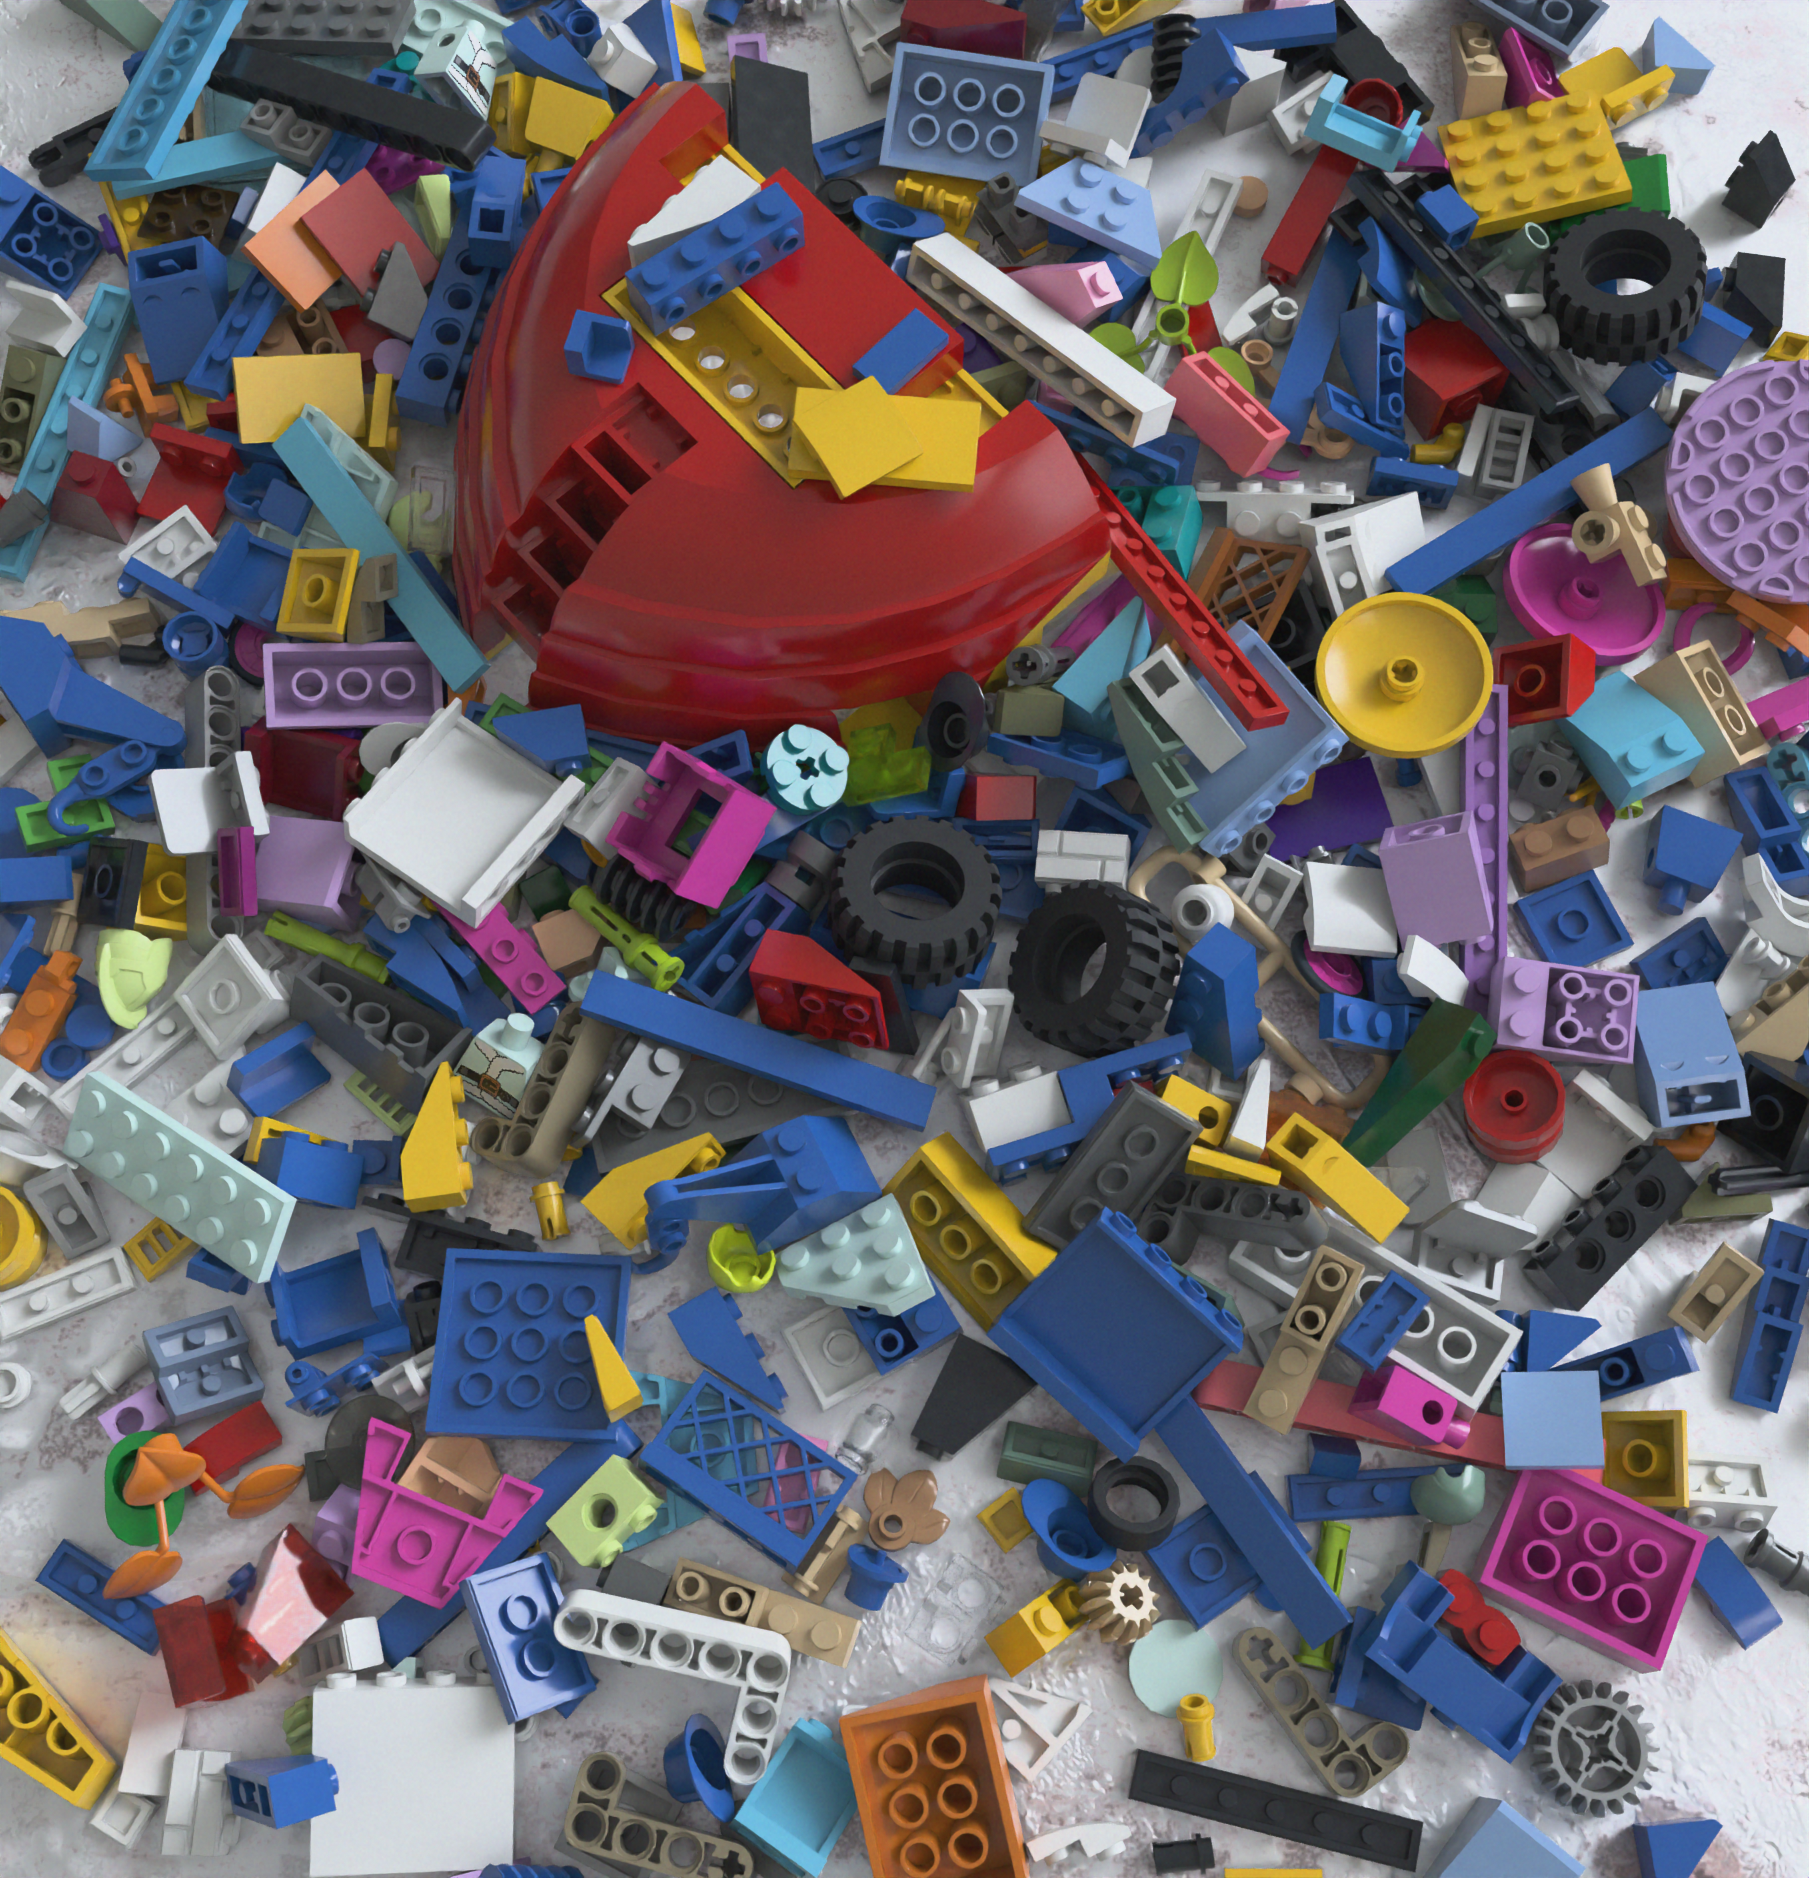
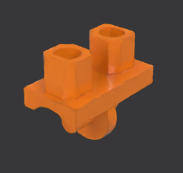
M136 352L123 354L127 371L122 375V380L115 378L110 381L111 388L104 393L103 400L109 411L121 412L123 418H131L136 414L144 437L149 438L155 422L165 424L178 420V404L172 393L152 395L151 391L166 389V384L158 386L155 383L150 362L140 363Z

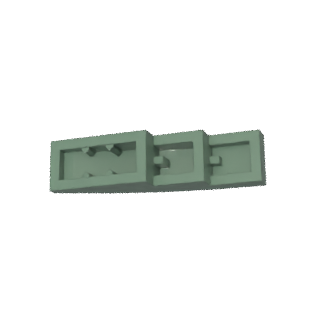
M1131 677L1112 681L1107 686V691L1117 730L1133 773L1155 817L1179 855L1200 847L1198 843L1210 833V830L1188 801L1199 789L1175 757V754L1185 746V743L1155 710Z

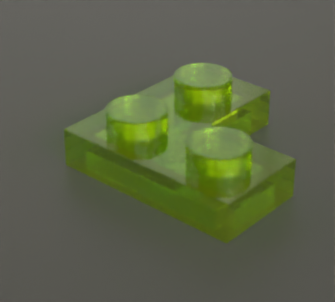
M890 723L851 731L847 752L849 757V765L847 767L848 779L845 791L841 796L847 807L926 791L932 759L926 747L922 746L894 753L897 733Z

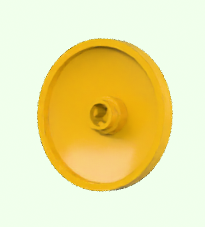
M1395 592L1376 595L1362 600L1344 611L1332 623L1320 644L1315 664L1314 681L1320 705L1350 738L1349 741L1367 751L1386 757L1419 758L1433 755L1452 747L1467 736L1477 725L1491 695L1493 664L1483 636L1463 613L1453 606L1430 596L1410 592Z

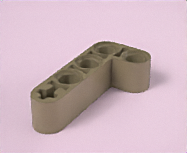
M575 1001L567 1005L558 1016L512 1120L487 1117L476 1125L471 1134L470 1147L473 1152L506 1172L535 1179H544L556 1171L574 1133L571 1126L577 1115L586 1106L616 1035L614 1026L580 1015L579 1011L582 1001Z
M1264 1627L1247 1628L1239 1632L1234 1638L1232 1655L1236 1664L1323 1786L1330 1793L1346 1798H1356L1372 1788L1406 1760L1410 1744L1406 1732L1399 1725L1391 1722H1371L1349 1737L1282 1642L1271 1630ZM1248 1640H1263L1266 1647L1261 1652L1269 1665L1277 1664L1280 1661L1282 1667L1269 1672L1262 1679L1260 1673L1268 1671V1668L1261 1659L1248 1658L1246 1653L1251 1649ZM1284 1676L1290 1678L1297 1687L1296 1698L1288 1705H1284L1277 1700L1274 1690L1276 1682ZM1312 1718L1320 1719L1326 1727L1325 1740L1316 1747L1307 1742L1304 1734L1305 1726ZM1382 1730L1387 1731L1391 1735L1394 1744L1392 1753L1384 1759L1377 1756L1373 1749L1374 1736ZM1347 1759L1356 1769V1778L1351 1786L1342 1788L1335 1780L1334 1771L1339 1762Z
M603 1750L589 1755L582 1762L564 1820L565 1837L571 1846L585 1852L679 1878H727L724 1876L725 1867L711 1862L708 1866V1873L699 1870L707 1856V1843L716 1845L711 1856L726 1859L730 1851L739 1853L738 1862L745 1865V1872L736 1871L733 1878H750L754 1870V1856L747 1844L737 1839L619 1807L627 1776V1768L620 1755L612 1751ZM597 1760H606L615 1769V1781L607 1789H600L591 1781L590 1771ZM582 1811H592L600 1818L601 1831L595 1839H585L577 1832L576 1820ZM639 1824L648 1831L649 1844L645 1851L639 1853L632 1852L625 1846L623 1833L628 1825ZM680 1837L689 1838L695 1843L697 1848L696 1860L687 1866L677 1864L672 1859L670 1853L673 1841Z

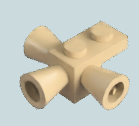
M1609 463L1590 469L1569 482L1590 510L1576 519L1572 528V539L1575 546L1580 551L1586 553L1590 564L1605 562L1623 553L1638 587L1652 585L1666 578L1667 575L1663 568L1666 566L1664 554L1658 545L1652 544L1657 533L1656 519L1649 510L1638 505L1635 506L1633 501H1617Z

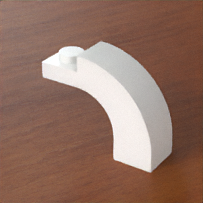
M1759 853L1742 858L1744 877L1739 878V886L1743 894L1746 924L1763 939L1769 940L1773 948L1804 958L1809 954V901L1798 899L1785 893L1774 880Z

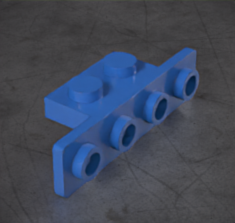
M1028 399L1059 429L1071 449L1081 453L1087 451L1102 457L1113 467H1126L1141 473L1146 480L1152 483L1175 485L1178 478L1179 461L1149 449L1148 446L1151 441L1131 448L1076 406H1074L1070 415H1066Z
M416 914L410 920V924L425 937L446 967L463 1002L470 1021L467 1027L473 1030V1038L497 1018L507 1021L508 1016L512 1013L483 982L477 968L481 961L466 944L461 945L459 948L449 938L453 934L452 931L437 914H434L429 919ZM374 915L367 920V924L374 917Z

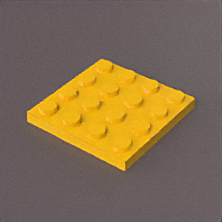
M1594 89L1573 92L1569 95L1553 98L1547 102L1536 101L1531 103L1526 109L1520 106L1508 110H1499L1491 114L1466 120H1457L1450 124L1437 126V139L1442 155L1450 164V173L1448 174L1453 189L1480 217L1470 240L1522 228L1528 222L1539 224L1632 202L1633 189Z

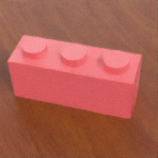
M1205 351L1182 358L1163 390L1177 399L1172 415L1183 420L1197 433L1198 439L1204 445L1211 447L1225 460L1226 466L1231 471L1241 475L1243 478L1265 470L1291 433Z

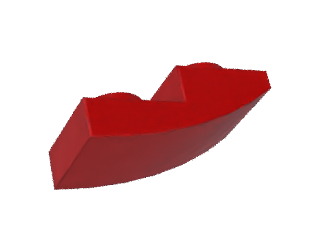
M259 1400L216 1424L186 1445L183 1450L202 1456L206 1463L205 1472L220 1485L239 1475V1466L282 1445V1435ZM200 1479L189 1485L195 1497L210 1490Z

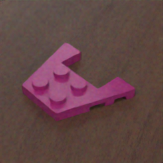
M371 1417L368 1424L351 1573L441 1610L460 1589L458 1583L467 1577H471L502 1539L509 1534L525 1513L540 1499L544 1490L503 1473L483 1519L450 1507L391 1481L411 1437V1433Z

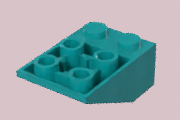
M1194 486L1109 487L1187 583L1204 521Z

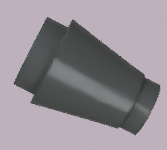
M25 487L18 493L13 491L0 509V547L3 549L45 523L44 517L50 512L43 502Z

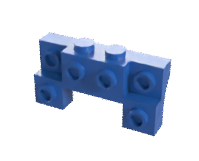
M1409 1559L1380 1596L1386 1605L1356 1641V1644L1365 1655L1397 1678L1394 1685L1415 1703H1418L1421 1698L1425 1699L1433 1705L1430 1712L1442 1724L1452 1731L1459 1725L1511 1764L1524 1748L1537 1715L1563 1680L1552 1668L1521 1644H1518L1492 1671L1435 1628L1433 1625L1455 1599V1596L1443 1584Z

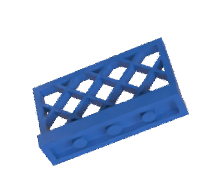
M705 1369L654 1440L645 1447L638 1460V1468L792 1576L858 1478V1474ZM705 1386H708L722 1396L725 1413L698 1417L696 1399ZM730 1402L741 1410L731 1411ZM691 1407L692 1418L682 1420ZM751 1416L761 1423L763 1439L737 1444L733 1419ZM727 1421L731 1445L704 1450L700 1425ZM694 1427L698 1451L678 1454L665 1445V1442L674 1430ZM768 1428L779 1436L770 1438ZM790 1443L798 1448L802 1466L776 1471L771 1446ZM765 1447L769 1472L743 1477L739 1452ZM733 1454L737 1478L717 1481L708 1475L707 1457ZM807 1455L818 1463L808 1464ZM700 1459L701 1469L690 1461ZM828 1469L844 1480L835 1494L815 1497L810 1472ZM804 1474L808 1499L782 1504L777 1478ZM771 1480L775 1505L756 1508L747 1502L745 1484ZM738 1486L740 1496L728 1487ZM828 1503L821 1515L818 1516L816 1505ZM810 1507L813 1527L804 1540L786 1528L783 1511ZM777 1513L779 1523L767 1514Z

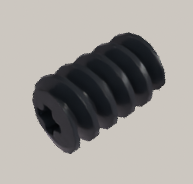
M1182 13L1166 14L1157 17L1153 21V31L1156 34L1152 37V47L1155 50L1151 53V61L1154 66L1151 68L1150 74L1154 81L1150 84V92L1153 96L1152 101L1157 104L1163 102L1172 93L1179 81L1182 71V52L1193 44L1190 41L1198 40L1202 37L1200 29L1191 27L1196 22V18L1192 15Z
M617 853L608 862L600 877L596 890L597 901L605 905L611 903L612 910L617 914L626 912V918L631 923L641 921L640 926L645 932L655 930V936L658 940L667 941L671 939L687 924L698 902L689 899L685 904L682 903V896L676 895L674 892L671 894L666 893L667 883L659 881L656 885L652 884L644 877L637 875L634 863L630 862L626 867L623 866L625 857Z

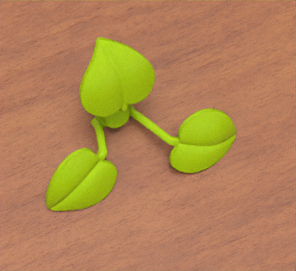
M1191 231L1168 246L1162 253L1156 269H1152L1150 282L1153 295L1160 301H1174V303L1166 305L1159 310L1156 316L1155 329L1149 332L1141 344L1136 346L1134 333L1128 327L1119 323L1102 324L1088 334L1141 374L1145 372V365L1139 353L1145 351L1156 339L1167 346H1176L1182 343L1189 356L1197 354L1191 342V337L1187 335L1189 315L1181 305L1184 303L1187 306L1196 307L1206 303L1214 295L1219 282V273L1215 260L1205 247L1197 231ZM1219 346L1211 349L1208 355L1255 398L1254 380L1245 360L1237 352L1226 347Z

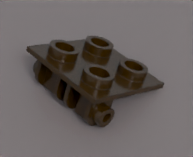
M197 184L155 192L138 230L137 237L171 243L204 236L218 250L240 193Z

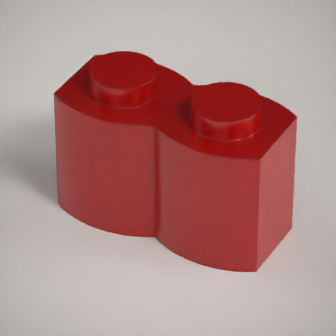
M1451 1568L1438 1571L1434 1578L1443 1584L1455 1596V1599L1435 1624L1450 1630L1453 1641L1485 1666H1498L1521 1642L1517 1629L1502 1612L1485 1604L1480 1590L1466 1575Z

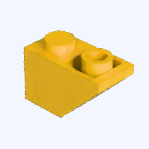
M1061 1579L983 1637L1011 1678L1047 1654L1090 1620L1087 1614L1078 1612L1081 1605L1086 1603V1601L1079 1595L1078 1591L1080 1589L1071 1579Z

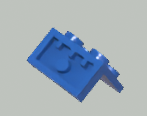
M1361 1606L1348 1607L1347 1611L1354 1621L1342 1629L1334 1661L1335 1670L1331 1674L1325 1703L1381 1721L1391 1722L1413 1731L1420 1730L1427 1701L1421 1698L1418 1703H1415L1404 1695L1394 1685L1397 1678L1365 1655L1356 1644V1641L1375 1619L1377 1611Z

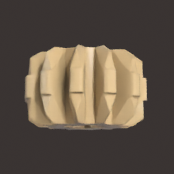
M1120 1560L1114 1561L1109 1568L1103 1571L1090 1572L1086 1577L1087 1583L1082 1585V1588L1078 1591L1079 1595L1086 1601V1603L1081 1605L1078 1612L1087 1614L1091 1620L1087 1630L1095 1631L1099 1629L1101 1643L1115 1641L1118 1646L1129 1645L1135 1642V1639L1139 1640L1147 1636L1153 1630L1151 1623L1156 1621L1157 1617L1161 1614L1152 1604L1156 1602L1160 1594L1150 1591L1148 1583L1151 1576L1139 1577L1137 1563L1124 1566Z

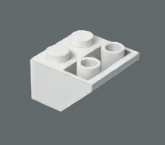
M1032 1061L1008 1068V1076L1002 1079L991 1080L990 1076L973 1080L970 1083V1087L966 1089L967 1091L956 1094L977 1144L982 1151L987 1153V1150L1072 1123L1055 1071L1044 1068L1040 1064L1033 1065Z

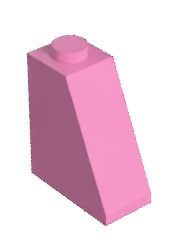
M1105 261L1034 265L1006 274L1080 329L1123 299Z

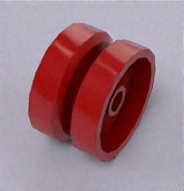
M1509 1049L1492 1053L1484 1058L1476 1071L1465 1081L1464 1122L1469 1139L1481 1153L1502 1163L1519 1165L1537 1161L1552 1151L1563 1134L1566 1091L1561 1075L1549 1061L1529 1051Z

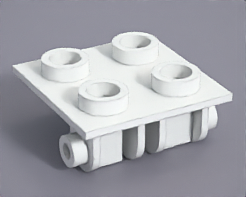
M1748 928L1715 984L1723 1011L1729 1018L1741 1010L1750 1008L1762 998V994L1767 987L1777 981H1783L1798 968L1795 963H1790V959L1787 956L1781 955L1775 950L1769 940L1763 939L1752 928Z

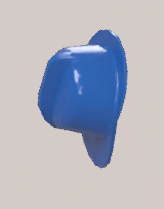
M861 196L854 201L852 206L854 214L860 220V240L866 246L886 255L890 254L901 242L912 248L913 243L917 239L937 236L945 228L943 219L938 215L923 209L902 205L881 196Z
M1040 1478L1031 1481L1023 1490L1021 1498L1023 1514L1033 1531L1038 1535L1037 1554L1047 1570L1057 1576L1079 1583L1089 1572H1100L1113 1564L1116 1560L1117 1548L1106 1543L1095 1533L1088 1519L1087 1507L1067 1486L1055 1480Z
M702 1713L693 1714L686 1721L685 1730L674 1737L664 1749L663 1768L666 1775L667 1791L676 1801L683 1804L702 1801L707 1810L716 1819L723 1823L731 1822L735 1815V1807L730 1778L724 1770L726 1748L724 1739L717 1726L709 1717Z

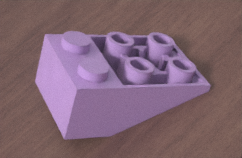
M1509 956L1503 957L1492 967L1487 1023L1498 1036L1493 1042L1489 1054L1513 1049L1532 1052L1547 1061L1633 1064L1640 976Z

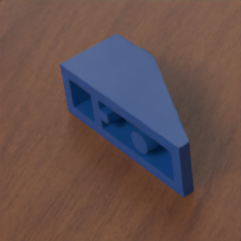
M309 1754L241 1760L225 1764L232 1811L235 1815L277 1830L336 1810L334 1795L339 1792V1781L334 1766L331 1763L328 1764L327 1758Z

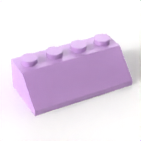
M417 642L263 644L267 730L372 728L392 722L408 724L424 722L428 724L433 714L443 707L441 674Z

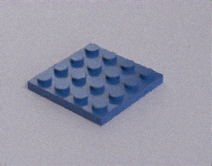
M447 1248L425 1427L426 1434L428 1436L617 1444L619 1420L611 1423L604 1409L584 1327V1319L591 1314L597 1316L624 1362L633 1263L632 1256Z

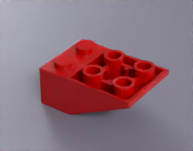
M772 929L766 930L749 968V975L762 1024L776 1030L789 1029L808 1033L818 1039L831 1038L850 1042L860 1048L867 1049L873 1047L888 1050L889 1040L881 995L878 990L810 937Z

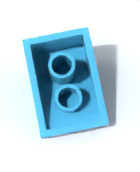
M1137 595L1052 686L1053 692L1062 694L1065 698L1062 718L1063 727L1115 742L1113 738L1118 734L1107 686L1112 681L1130 677L1129 672L1149 657L1152 648V639L1144 602Z
M1620 670L1596 681L1594 692L1571 717L1555 719L1559 728L1616 810L1622 809L1688 777L1705 754L1704 749L1680 716Z

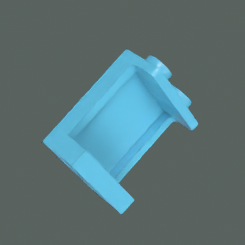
M1333 74L1316 102L1303 135L1393 173L1399 161L1407 163L1423 129V127L1416 125L1421 112L1413 110L1403 130L1339 103L1348 79Z
M799 1718L792 1726L770 1760L764 1776L756 1782L728 1825L729 1828L798 1878L818 1877L827 1862L826 1858L858 1808L845 1748L832 1740L834 1734L828 1727L812 1718L808 1722L803 1718Z

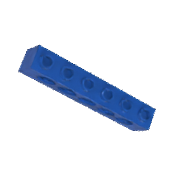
M469 187L395 393L399 416L446 429L452 414L458 415L463 401L461 387L464 379L468 380L473 352L476 344L479 345L485 317L492 305L496 291L494 286L501 268L475 266L471 263L468 230L472 200L476 189ZM521 218L519 219V227H520V228H522V219H521ZM472 272L480 273V274L475 275V276L467 275V274L472 273ZM460 306L469 307L465 310H456ZM446 341H456L453 345L443 344ZM437 375L445 376L441 380L435 381L430 379Z

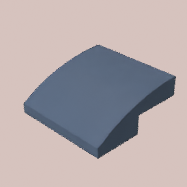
M233 1305L143 1331L142 1339L149 1364L173 1427L263 1398L265 1386L248 1353L250 1340Z

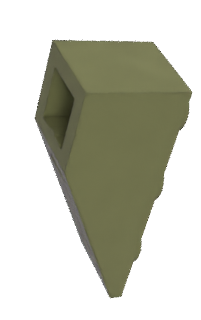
M9 345L0 390V470L19 475L68 358L31 348Z

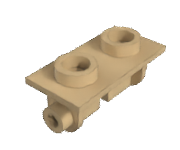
M840 1503L794 1575L792 1576L786 1571L781 1580L820 1606L847 1565L845 1557L850 1545L861 1544L868 1533L869 1522L861 1518L858 1513L848 1506Z

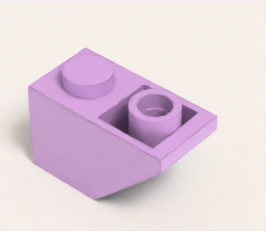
M343 1480L316 1515L303 1584L346 1602L359 1577L351 1573L361 1487Z

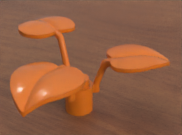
M166 1433L152 1438L143 1447L138 1449L134 1468L123 1489V1497L126 1503L132 1506L155 1505L159 1545L155 1551L139 1552L121 1564L108 1580L102 1592L103 1598L105 1600L110 1598L121 1599L148 1593L167 1583L179 1571L183 1559L177 1551L168 1552L170 1544L163 1501L172 1492H177L179 1489L200 1479L221 1501L230 1503L227 1508V1514L230 1518H253L271 1511L293 1493L304 1476L306 1469L304 1464L301 1466L279 1464L261 1468L245 1477L236 1486L234 1492H228L205 1472L206 1463L203 1457L184 1451L175 1434Z

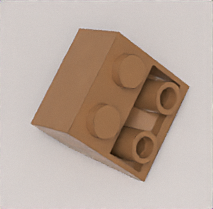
M318 298L302 314L296 309H292L276 316L256 348L259 356L349 353L322 298Z

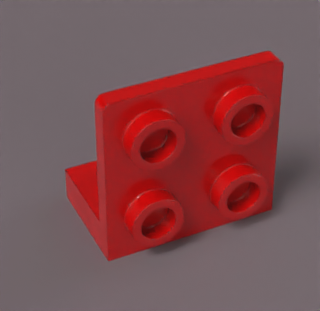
M155 422L149 437L161 458L140 501L137 513L142 518L161 523L182 506L187 505L211 537H215L227 511L223 491L228 485L233 472H236L239 476L243 475L245 467L233 444Z

